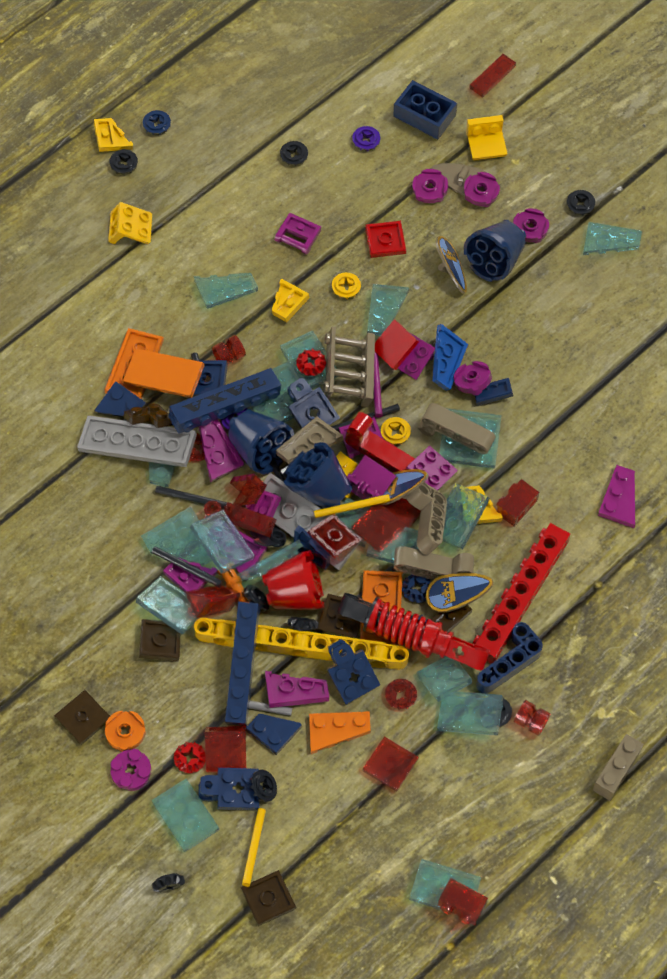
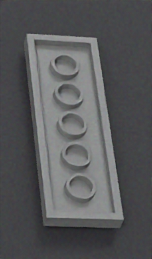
M87 416L77 449L79 452L187 467L197 434L193 430L178 434L176 429L172 427L156 428L154 425L144 423L132 425L128 421Z
M269 473L250 501H253L262 490L281 497L272 522L293 537L294 530L300 525L331 554L330 564L341 570L362 538L330 515L315 518L313 511L320 510L318 506L291 491L282 480Z

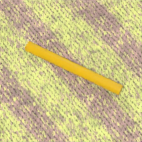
M389 494L315 510L313 513L315 518L390 502Z
M263 808L258 809L242 881V885L249 887L251 884L266 810Z

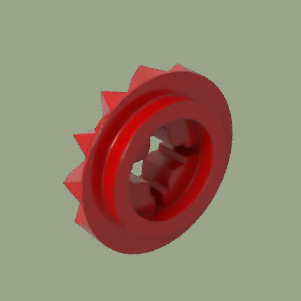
M313 348L311 350H304L298 355L296 360L298 370L307 376H316L322 373L326 367L325 355L320 350L316 351ZM308 358H311V360H315L314 366L313 364L308 363Z
M195 741L193 743L185 742L178 746L174 752V763L184 773L198 772L205 765L206 752L202 745L197 744ZM192 750L193 756L196 758H192L187 764V757L185 755H189Z

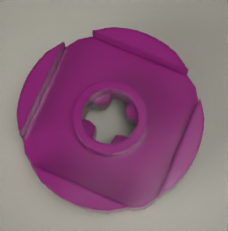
M425 169L413 179V193L418 201L425 203L441 202L448 192V180L439 170ZM429 183H432V185L435 187L429 189L426 186H428Z
M477 172L476 175H470L466 179L464 197L470 203L489 207L498 198L500 186L493 175L487 172ZM483 186L485 191L481 192L477 188Z
M525 209L524 212L517 213L513 220L515 225L525 231V242L540 243L549 230V220L546 219L542 211L537 209ZM533 223L534 228H529L527 225Z
M473 361L468 366L466 364L461 365L454 374L456 388L467 394H481L482 390L492 380V374L488 365L480 361Z
M138 749L125 750L111 761V777L119 788L136 791L148 783L152 771L148 757ZM129 766L136 767L135 773L132 775L130 772H125Z

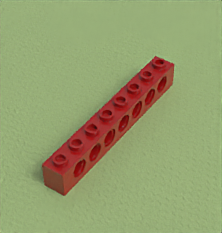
M552 523L548 525L547 529L543 528L540 532L539 542H534L529 551L531 555L528 559L524 558L520 565L521 571L519 574L515 573L510 582L512 584L510 589L506 588L501 596L502 602L500 605H495L491 613L493 614L492 618L485 621L482 627L484 631L481 636L477 635L472 643L490 650L487 662L492 664L498 659L511 637L513 627L523 618L567 546L571 533ZM549 544L553 548H546L544 545ZM539 559L542 560L544 563L539 564L535 560ZM526 575H532L534 578L529 579ZM517 590H522V591H524L525 593H524V594H518L516 591H517ZM512 605L516 609L510 610L506 606ZM504 621L506 625H499L497 622ZM493 636L497 640L490 641L487 639V637Z

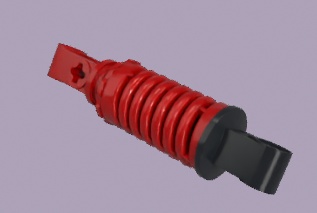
M344 593L337 612L342 616L364 623L363 632L377 633L378 637L384 636L385 640L391 639V642H398L400 646L405 645L408 649L412 647L413 651L419 650L427 658L432 653L440 655V658L444 659L446 656L476 670L482 671L484 669L490 650L457 638L451 631L442 630V622H433L432 619L426 621L424 616H421L418 621L419 615L417 613L411 618V611H407L404 615L405 609L400 608L397 612V605H393L389 612L390 603H383L380 597H376L370 603L353 594ZM459 646L462 647L461 654L457 653Z

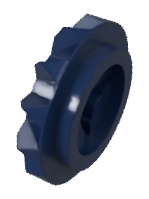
M154 110L144 116L143 127L146 129V132H151L152 135L155 133L161 135L162 132H167L168 128L171 127V119L167 113ZM159 119L160 124L155 127L154 123Z
M411 574L405 578L402 584L403 595L411 602L426 601V591L432 581L428 578ZM415 582L419 586L422 585L421 593L417 589H412L415 586Z

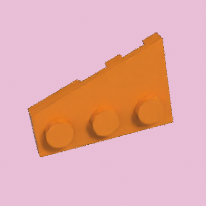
M370 711L309 714L311 754L327 747L331 748L343 741H350L371 733Z

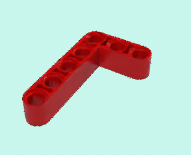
M358 412L348 427L345 442L393 473L408 470L406 467L415 458L371 432L372 418L363 412Z

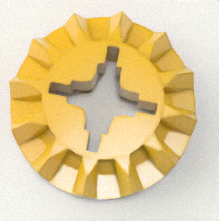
M340 273L332 281L334 294H337L339 298L345 297L348 300L349 297L353 296L355 298L356 294L360 293L361 282L352 273ZM345 281H347L349 286L348 290L344 287Z
M400 417L389 418L381 426L382 437L393 445H402L403 442L408 441L411 434L409 423ZM392 429H399V434L396 433L392 436Z

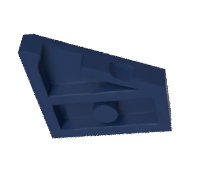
M115 381L94 411L114 416H124V411L131 410L133 407H145L147 403Z
M298 525L294 530L293 552L298 555L311 550L314 559L311 561L326 570L330 565L331 554L305 529Z
M259 713L246 727V731L277 755L302 728V724Z

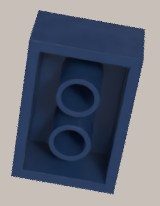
M412 80L394 103L393 117L438 140L456 117L457 103Z

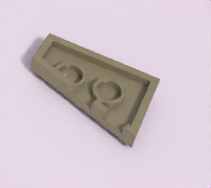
M316 417L276 450V454L290 465L294 458L302 451L306 453L313 449L314 444L324 442L330 447L343 441L344 438L342 434Z

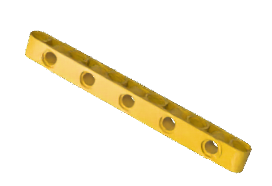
M200 618L195 621L194 631L199 641L222 646H234L236 621ZM258 625L255 649L257 651L333 661L328 652V646L342 639L350 645L354 653L362 649L371 667L402 670L407 666L409 658L408 650L399 645ZM204 627L208 629L205 632L199 631L200 628ZM278 639H285L286 642H285V643H278L277 640H278ZM319 644H323L326 647L323 649H318L316 646ZM401 655L404 659L397 660L395 656Z

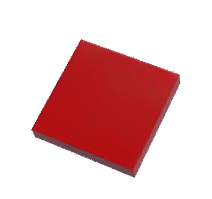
M401 220L365 225L370 258L406 254Z
M394 319L375 342L374 351L392 369L397 370L419 341Z

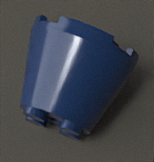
M503 220L472 233L464 243V255H467L471 264V270L480 278L490 282L506 278L511 273L525 247L526 233L509 220Z
M247 409L238 417H233L229 422V440L250 469L263 475L273 471V467L269 464L271 460H275L278 467L283 463L281 458L277 456L276 450L294 436V431L289 425L280 420L254 412L251 409Z
M324 442L314 444V448L306 453L302 451L294 458L285 471L287 478L284 484L291 491L322 509L340 505V501L352 491V486L334 451Z

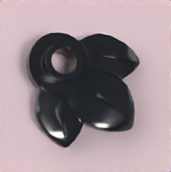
M270 523L266 533L250 528V534L258 545L282 547L286 544L285 533L272 523Z

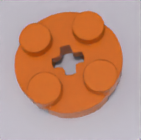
M117 711L106 721V739L113 748L122 752L132 750L138 747L144 740L146 735L144 721L136 712ZM130 727L129 733L121 734V728Z

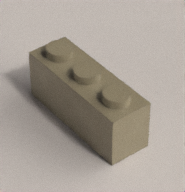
M626 734L595 782L593 791L611 801L641 753L644 744Z

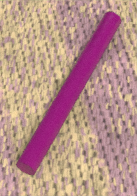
M374 353L375 417L380 418L383 414L378 354Z

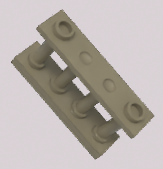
M332 326L324 338V344H327L326 377L322 391L328 400L333 392L358 396L361 399V406L368 407L373 400L375 334L367 333L365 338L361 340L335 336L336 327ZM335 344L358 347L362 350V355L360 357L335 352ZM335 360L359 364L362 366V371L358 373L335 369ZM334 376L359 380L361 388L356 389L334 385Z

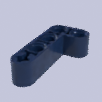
M524 622L515 624L512 629L511 640L516 647L478 674L476 683L478 691L484 694L492 692L540 658L543 643L529 625ZM523 632L525 636H518L516 633ZM529 647H535L537 651H531ZM518 657V658H520L522 661H521V662H515V661L513 660V658ZM503 668L506 670V673H499L497 669Z

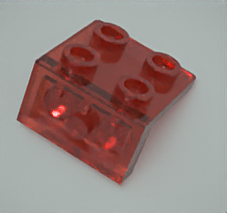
M246 726L205 728L207 772H217L218 768H247Z

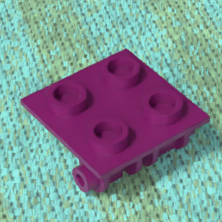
M413 335L419 343L398 369L417 380L428 361L434 358L435 347Z
M430 445L406 467L408 470L420 469L427 472L428 478L425 483L436 490H439L458 471Z
M365 455L353 473L348 474L347 478L352 486L351 492L364 500L384 495L396 478V475Z

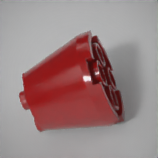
M311 550L288 559L262 575L264 586H267L269 593L266 594L269 605H272L275 609L317 610L324 608L325 604L320 599L324 596L318 568L311 561L314 559Z

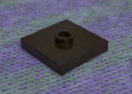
M142 619L139 658L179 661L181 623Z
M86 690L82 691L54 715L56 720L80 745L84 744L105 726L106 721L110 717Z
M279 870L251 882L249 887H241V891L258 926L296 909V905Z

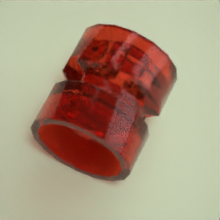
M236 335L225 339V343L219 342L211 347L215 359L226 360L228 365L232 363L233 359L237 361L246 356L244 346Z
M525 700L515 716L514 723L523 728L527 726L528 731L539 736L546 726L551 713L542 708L536 709L535 704Z

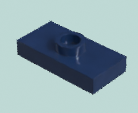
M509 378L491 382L482 390L481 394L475 395L477 406L513 397Z

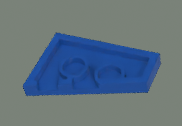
M443 324L437 325L432 381L445 391L451 390L454 374L461 364L468 344Z

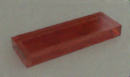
M502 54L470 84V89L484 97L516 67V62Z
M227 502L220 519L269 538L277 519L229 502Z

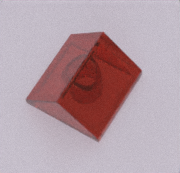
M335 514L329 516L307 532L339 562H342L361 541Z
M214 585L186 591V596L196 617L202 618L231 611L240 598V592L222 585L220 588Z

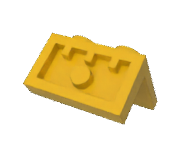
M502 115L467 119L466 133L473 160L507 156L502 132L504 121Z
M120 202L110 213L108 242L116 244L123 237L149 244L151 242L152 213Z

